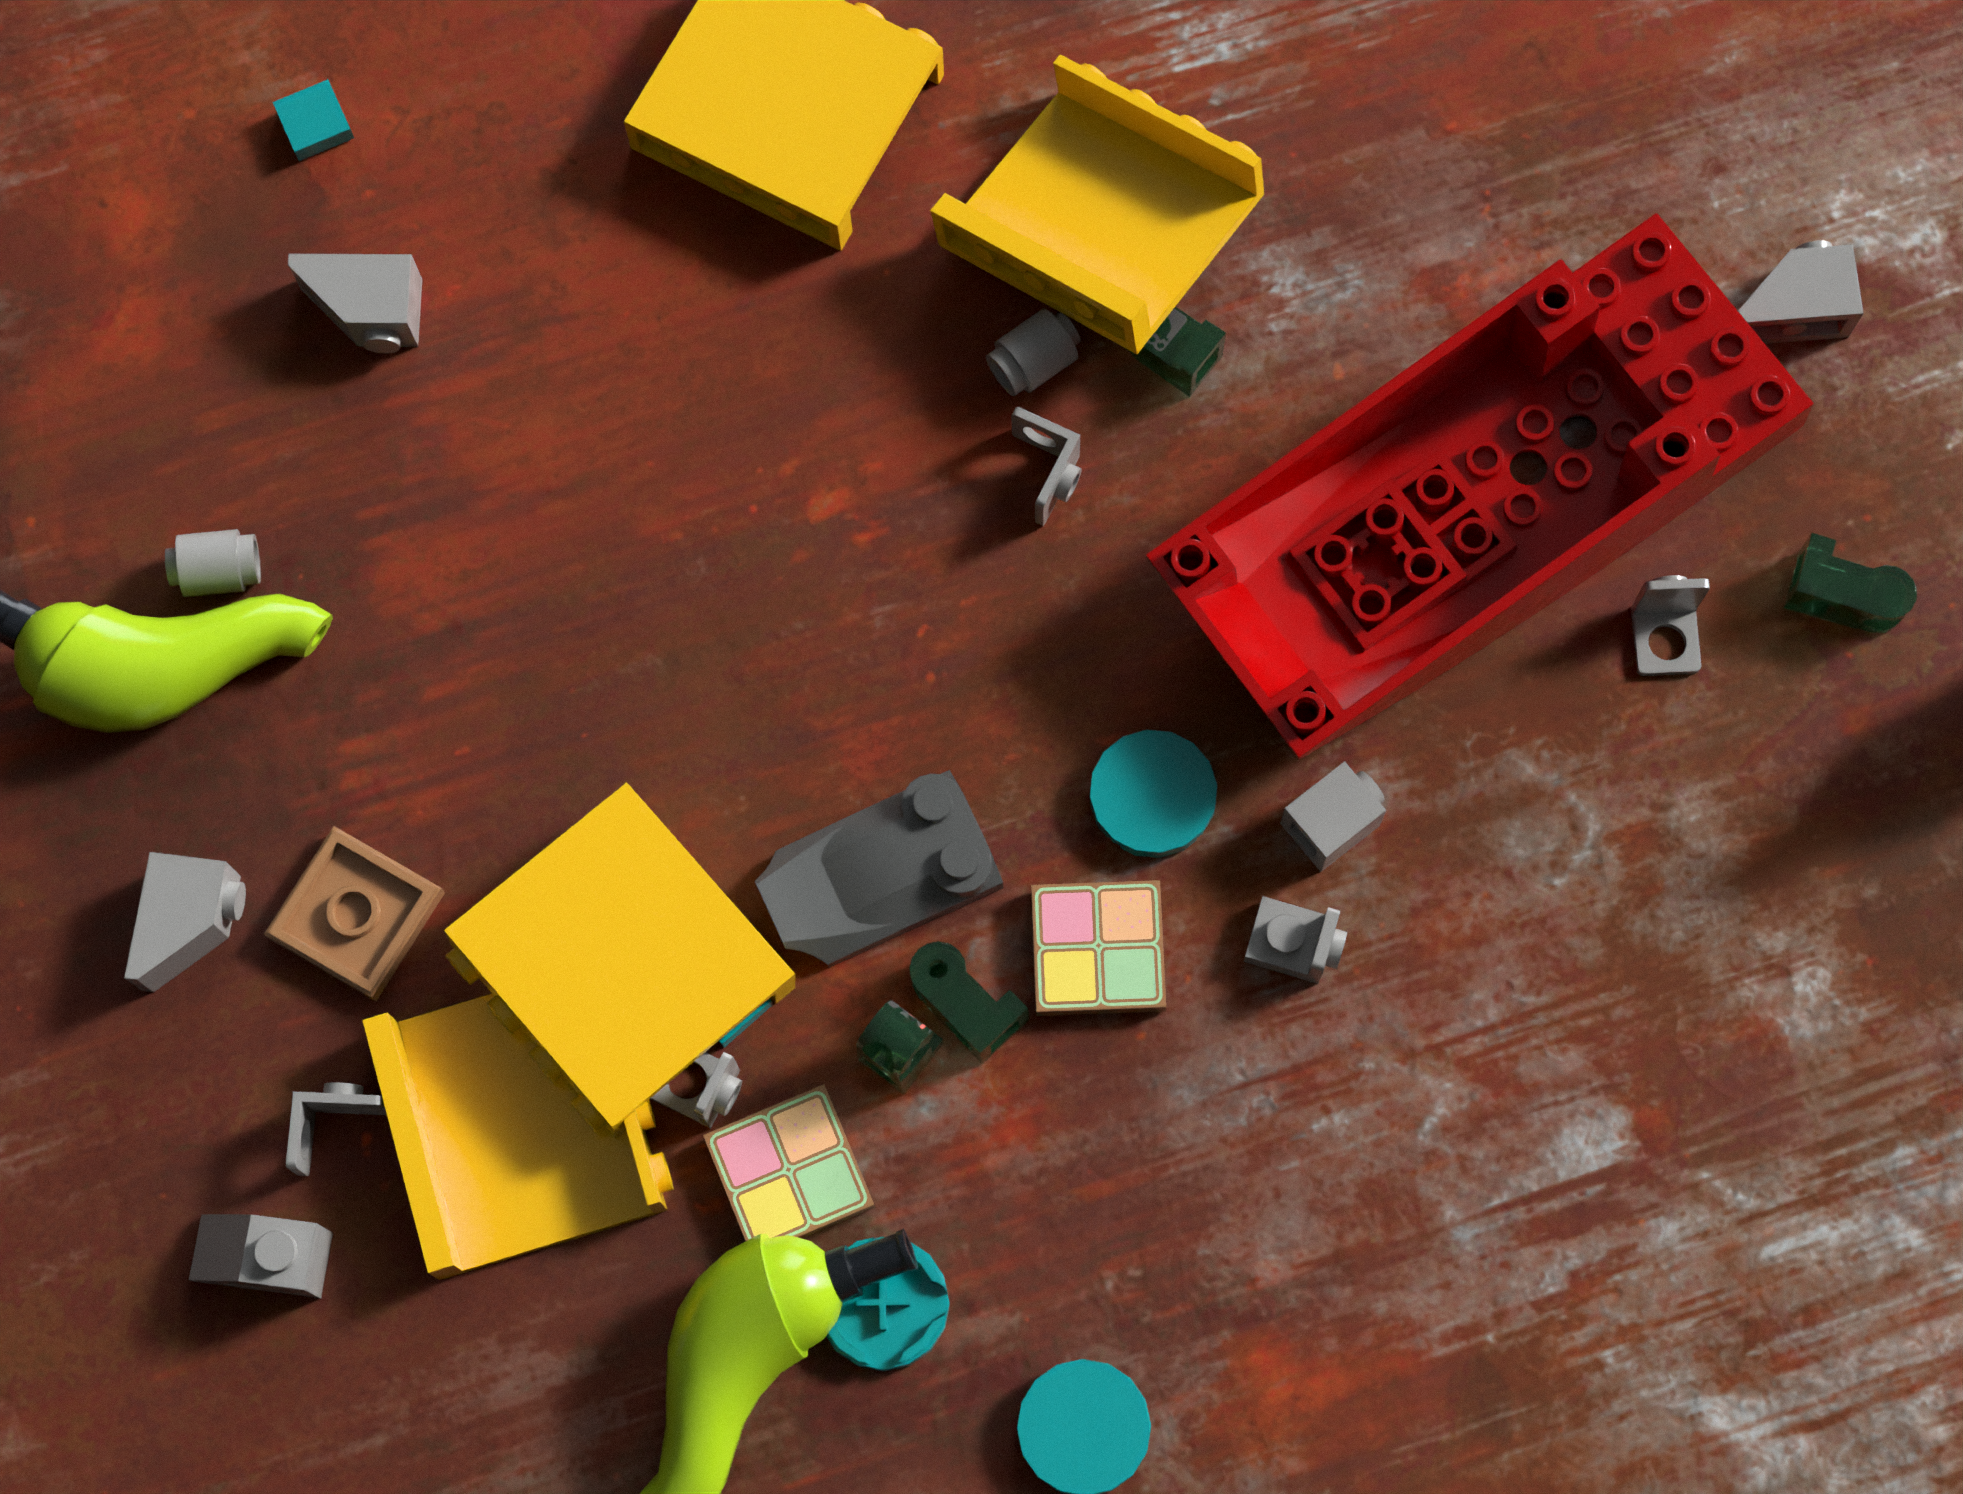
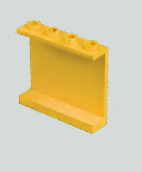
M698 0L624 120L630 147L842 251L853 232L850 210L926 81L929 80L939 85L944 76L943 47L939 46L934 38L926 32L917 28L905 30L886 21L883 15L875 8L860 2L853 5L845 0Z
M1060 54L1053 62L1058 93L966 204L944 193L930 210L939 246L1131 352L1138 354L1263 197L1264 184L1261 158L1247 145L1238 141L1229 142L1209 132L1195 118L1188 115L1179 116L1157 105L1143 91L1138 89L1128 90L1107 79L1096 67L1086 63L1080 65Z
M627 782L444 930L450 945L453 947L445 956L455 970L469 985L477 979L483 982L494 995V998L487 1003V1006L501 1024L511 1034L521 1027L536 1044L528 1053L542 1072L553 1083L563 1076L578 1094L570 1103L583 1120L595 1132L605 1125L615 1138L626 1131L623 1121L764 1002L771 998L777 1004L795 989V973Z
M493 994L399 1022L388 1012L362 1020L428 1273L438 1280L667 1211L663 1193L674 1190L663 1152L652 1155L645 1130L656 1127L650 1101H646L623 1121L626 1131L619 1137L615 1138L605 1125L596 1132L593 1131L570 1103V1101L578 1096L577 1092L563 1076L553 1083L530 1057L528 1052L536 1044L524 1030L519 1027L511 1034L489 1009L487 1003L494 998Z

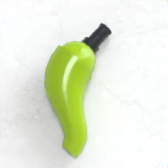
M0 589V642L14 650V668L22 687L34 698L33 703L36 709L70 726L107 733L145 730L176 718L211 696L235 677L278 655L307 657L322 641L333 620V616L316 604L283 594L249 597L190 616L158 618L132 615L106 604L94 608L81 602H58L42 609L26 598L18 601Z
M904 1229L898 1230L895 1234L850 1250L844 1244L826 1252L813 1242L798 1237L785 1235L769 1238L767 1234H759L726 1251L697 1278L677 1310L667 1349L666 1425L659 1471L639 1494H721L726 1484L744 1425L759 1398L783 1371L808 1357L809 1348L824 1340L837 1322L843 1302L862 1296L864 1287L901 1273L912 1272L918 1269L916 1256Z

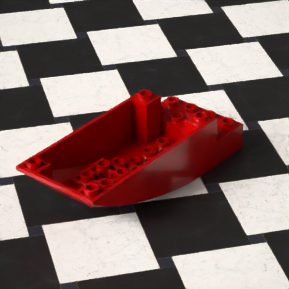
M1655 213L1574 272L1569 269L1562 259H1559L1147 553L1146 558L1300 760L1455 667L1634 548L1802 428L1814 403L1658 213ZM1581 416L1589 419L1594 424L1597 436L1590 446L1584 449H1574L1563 442L1560 436V428L1571 417ZM1523 452L1538 454L1546 464L1545 477L1534 485L1518 483L1510 473V464L1516 455Z

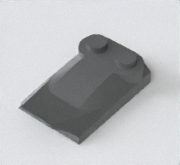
M950 770L941 774L919 776L908 785L906 790L776 850L770 864L755 880L785 949L802 951L813 955L825 962L828 968L1004 888L1003 880L990 848L960 786Z

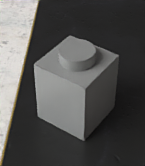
M1344 761L1285 807L1280 824L1319 871L1322 872L1380 826L1386 809L1381 805L1385 798L1378 785L1364 771L1355 774Z

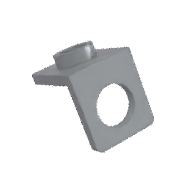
M1016 407L1011 415L1012 435L1058 456L1035 503V522L1044 526L1057 500L1067 502L1079 481L1082 468L1075 465L1080 457V434L1025 409ZM1032 428L1037 429V430H1039V431H1041V432L1047 434V435L1050 436L1052 439L1047 438V437H1045V436H1043V435H1041V434L1035 432Z
M1670 575L1658 577L1644 583L1631 606L1636 669L1640 676L1696 674L1701 669V655L1696 610L1710 590L1709 579H1687L1684 576ZM1660 627H1670L1678 631L1685 643L1683 654L1674 660H1663L1655 656L1649 647L1651 632Z
M705 1052L693 1062L705 1070L707 1077L706 1086L698 1096L690 1099L677 1097L670 1090L668 1083L650 1099L711 1128L718 1113L724 1116L729 1113L738 1097L743 1082L737 1078L740 1069L734 1057L726 1052H723L720 1059Z
M340 1082L325 1083L323 1093L293 1091L286 1168L298 1176H309L316 1112L387 1115L382 1096L363 1095V1086Z

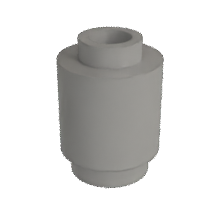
M1043 308L995 341V350L986 355V361L997 381L1011 396H1015L1023 390L1030 393L1078 359V352L1075 346L1081 342L1076 328L1066 315L1061 312L1053 315L1050 311Z
M238 529L180 534L176 536L175 548L165 549V567L168 583L170 586L180 585L183 597L244 592L246 585L260 584L261 582L260 557L255 534L240 535Z

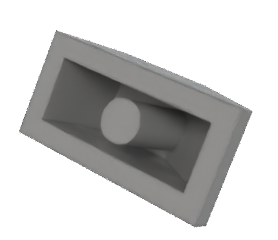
M1817 240L1806 242L1795 249H1791L1738 312L1765 344L1848 338L1864 314L1853 244L1832 246L1828 241Z
M412 254L288 255V266L300 289L357 346H363L365 349L376 353H394L400 347H418L422 277Z
M150 852L124 978L141 991L155 992L227 940L230 935L232 920L238 921L241 918L245 906L246 888L245 884L240 882L241 876L226 861Z
M201 1214L189 1280L321 1298L333 1233L321 1225L312 1222L251 1214Z

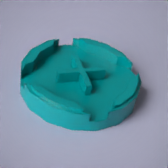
M1143 730L1123 736L1103 752L1092 772L1089 803L1098 828L1106 837L1120 845L1121 849L1135 856L1162 858L1184 851L1203 834L1215 812L1217 783L1209 760L1194 743L1173 732Z
M884 1237L859 1240L850 1245L848 1249L850 1250ZM913 1243L911 1245L916 1256L918 1269L912 1272L907 1271L864 1287L862 1296L843 1302L839 1318L826 1336L838 1354L858 1367L885 1372L911 1366L932 1351L945 1330L950 1302L944 1275L930 1254Z
M1079 1359L1057 1364L1034 1381L1021 1402L1017 1432L1022 1456L1039 1479L1061 1493L1102 1494L1111 1492L1133 1476L1148 1450L1151 1421L1146 1400L1130 1377L1108 1363Z

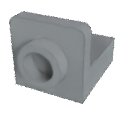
M1263 896L1244 962L1318 984L1325 966L1337 969L1344 948L1347 932L1336 929L1340 910L1328 907L1326 913L1323 914Z

